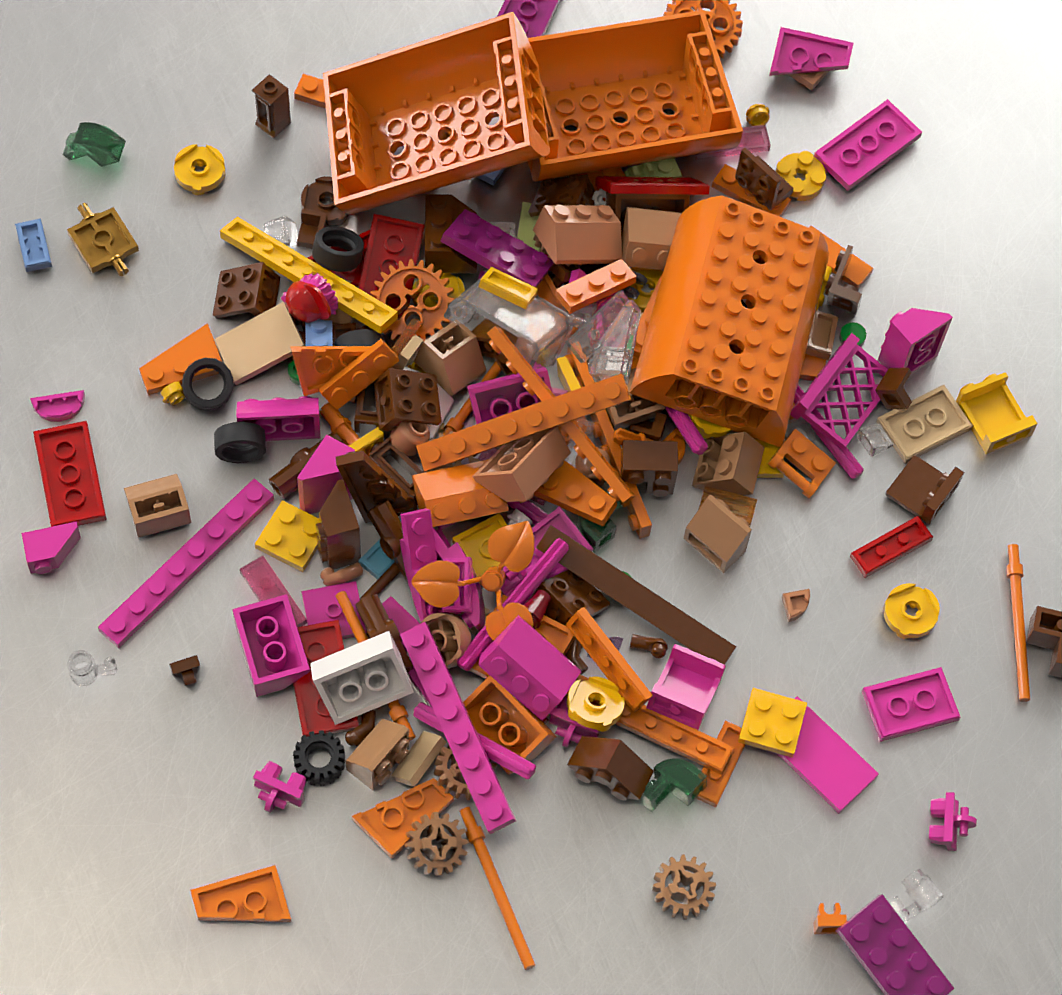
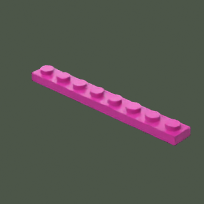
M255 478L251 480L98 626L99 632L119 649L274 500V494Z
M423 622L400 634L487 831L492 834L516 822L429 626L426 622Z

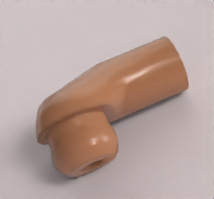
M354 563L334 572L333 568L328 567L321 572L320 577L324 580V585L332 586L346 583L362 576L363 569L359 563Z

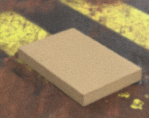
M284 302L214 339L225 365L232 373L233 383L236 386L293 356L290 346H305Z
M945 385L912 400L908 409H894L878 417L876 421L904 463L909 462L914 455L919 457L970 431L973 427Z

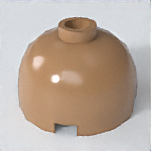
M435 613L424 618L421 623L426 622L429 626L447 668L458 666L457 660L465 653L472 641L468 626L459 617L448 613Z

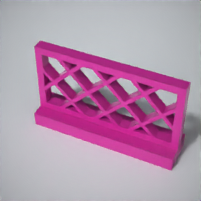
M853 333L838 347L792 408L790 414L796 420L800 417L805 419L842 450L848 445L880 401L875 391L878 384L874 382L873 373H879L884 377L888 370L857 345L860 339ZM857 355L863 360L865 368H855L852 357ZM866 373L868 385H858L856 374ZM840 374H849L852 385H842ZM861 390H870L871 402H862ZM836 391L839 402H828L826 392ZM843 391H853L856 402H845ZM823 408L826 420H819L811 413L813 409ZM830 408H840L843 419L832 420ZM847 408H857L859 419H849ZM835 425H844L846 432L844 439L835 433Z

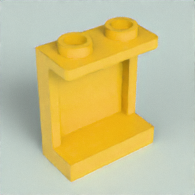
M1006 372L999 375L991 374L975 385L974 383H969L963 386L956 399L957 404L973 425L971 430L985 454L1032 436L1038 424L1033 415L1029 417L1024 415L1006 385L1008 379Z

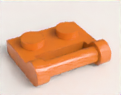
M795 428L767 464L772 469L777 468L802 489V494L809 499L836 462ZM783 458H787L792 464H794L805 475H807L811 479V481L809 482L808 480H806L801 474H799L795 469H793L789 464H787L783 460Z

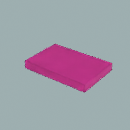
M942 667L863 687L862 694L880 742L956 722L961 718Z

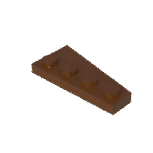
M364 451L348 452L345 455L336 456V466L365 523L371 522L367 512L387 500L397 516H400L402 513L418 510L417 502Z

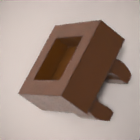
M554 263L550 271L555 275L553 284L556 289L562 287L563 283L564 285L569 284L572 271L580 268L573 264L567 266L566 264Z
M197 655L169 664L172 675L181 673L185 686L196 683L192 669L200 667Z

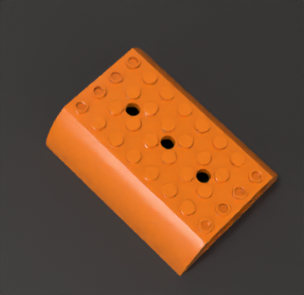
M704 10L528 38L539 65L550 153L547 156L528 161L533 181L736 148L742 139V125ZM671 109L675 111V114L667 115L663 110ZM623 117L627 121L624 123H617L616 121H614V118ZM574 125L577 127V130L568 131L564 127Z
M514 12L323 73L334 204L346 214L360 213L544 157L550 153L539 65L530 42ZM499 117V121L496 124L489 125L492 118ZM446 132H452L448 139L441 140ZM404 146V150L400 154L394 155L398 147Z
M723 195L707 198L689 206L678 218L629 393L736 432L745 431L755 439L781 447L785 438L829 260L828 245L822 233ZM741 300H749L752 303L753 308H745L742 305ZM729 345H737L741 349V354L733 353Z

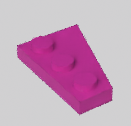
M780 27L769 76L848 69L854 42Z

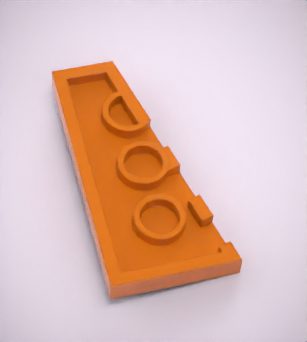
M565 460L563 461L564 464L549 476V480L534 492V496L601 526L605 525L617 507L616 499Z

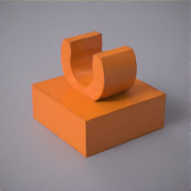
M824 903L819 904L817 909L818 915L813 923L814 935L838 934L836 930L847 922V915L840 914L841 906L839 903L834 904L833 914L825 912Z

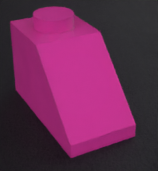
M77 522L21 533L30 574H46L52 569L59 568L81 538Z

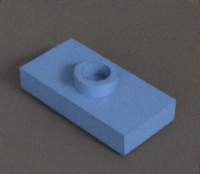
M41 218L15 224L26 272L52 267Z

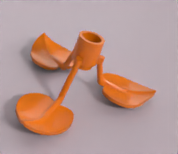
M528 521L506 525L497 529L491 535L488 541V552L491 558L500 562L498 567L488 568L482 576L458 581L460 577L459 567L452 562L441 560L422 567L411 580L413 587L427 603L440 608L450 606L458 599V586L481 582L484 589L496 593L498 610L489 613L485 620L486 631L493 641L518 615L533 628L532 615L524 605L511 602L503 608L502 591L500 589L506 581V575L503 570L504 566L512 572H520L530 564L533 558L535 541L531 525Z

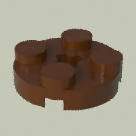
M319 177L315 179L314 183L311 185L307 184L301 194L302 209L327 213L328 226H339L345 222L349 214L342 212L334 204L332 177ZM326 197H329L333 203L324 205L320 201H324Z

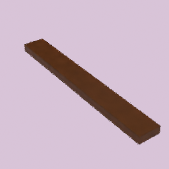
M550 525L536 546L538 550L545 553L556 539H562L568 544L569 550L558 562L559 564L693 652L714 659L724 665L726 664L737 646Z

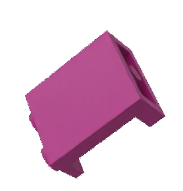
M675 644L657 684L655 683L651 691L653 696L648 700L646 708L698 730L721 682L726 666L714 659Z

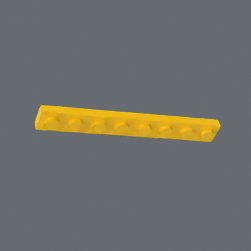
M236 217L220 230L221 239L256 260L264 262L268 267L293 282L300 281L303 276H308L311 273L313 275L320 274L324 279H327L326 283H330L331 289L336 292L334 296L338 298V309L378 333L384 332L398 319V311L243 219Z

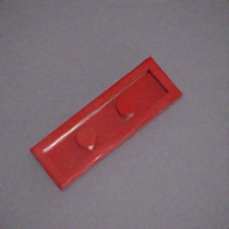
M916 516L851 552L850 558L866 578L932 541L933 535L919 516Z

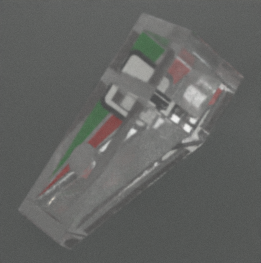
M627 300L594 348L593 357L588 362V371L596 382L623 374L625 383L628 385L641 309L634 300Z

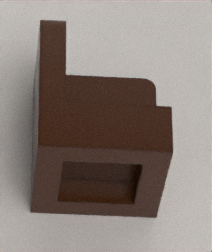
M302 209L301 227L297 237L298 247L313 249L317 232L328 227L327 213Z
M889 368L875 389L886 409H908L912 403L904 389V384L912 373L909 368Z
M657 412L654 422L646 420L630 425L629 431L636 434L643 433L646 438L661 441L667 415Z

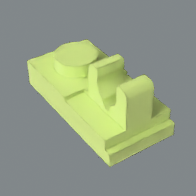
M674 158L644 163L628 168L625 171V176L682 177Z

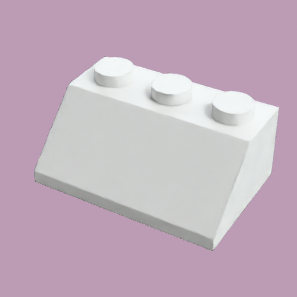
M389 631L310 663L313 682L335 725L414 693L401 655Z

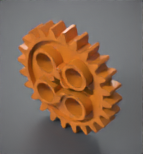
M672 0V4H667V12H664L663 15L668 16L699 11L703 8L710 9L711 11L704 12L718 55L722 59L725 57V51L732 53L733 45H738L742 34L743 21L740 20L741 11H736V3L729 5L730 0ZM715 27H721L724 30H717Z
M410 259L406 267L402 261H399V269L396 270L390 265L391 273L389 275L384 272L380 273L384 281L374 282L379 290L371 291L372 296L386 305L391 298L398 297L401 299V304L394 310L398 311V315L406 310L401 319L396 320L382 332L386 335L392 331V341L401 336V343L405 345L408 338L411 339L415 335L425 341L427 339L426 336H432L435 334L434 331L443 329V322L451 323L447 314H455V310L449 307V305L456 303V300L448 296L454 293V289L451 287L445 288L450 283L449 278L441 280L443 275L441 269L433 273L434 264L431 263L426 269L423 260H420L418 266H415L413 260ZM410 278L419 280L418 287L413 290L405 287L407 280ZM426 285H429V286H430L429 289L426 290V291H424V292L419 296V294L422 292L423 288H424ZM436 296L438 297L437 305L432 308L426 307L424 304L426 298ZM409 298L416 299L418 305L416 307L413 305L409 306L407 300ZM411 315H418L420 317V322L415 327H409L406 323Z

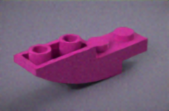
M426 508L400 514L404 539H400L402 557L411 595L421 622L431 614L443 613L442 607H434L427 603L411 582L414 575L422 567L437 561L431 512Z
M433 527L436 556L439 555L442 560L443 558L467 557L458 542L448 548ZM461 564V581H464V564ZM472 566V578H476L477 575ZM478 582L472 584V613H463L461 617L470 629L475 626L480 632L485 625V607L482 590ZM461 586V606L464 605V586Z

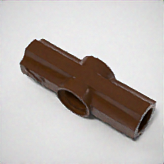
M331 432L328 435L343 443L342 439L337 434ZM322 440L310 449L305 447L299 450L291 458L287 466L269 478V484L279 497L284 499L298 489L297 477Z
M387 500L370 509L367 515L381 537L380 546L388 558L395 561L408 584L400 539H404L402 523Z
M377 594L362 598L356 603V608L367 628L368 638L371 639L389 631L408 674L413 669V665L401 643L402 638L394 621L389 619Z

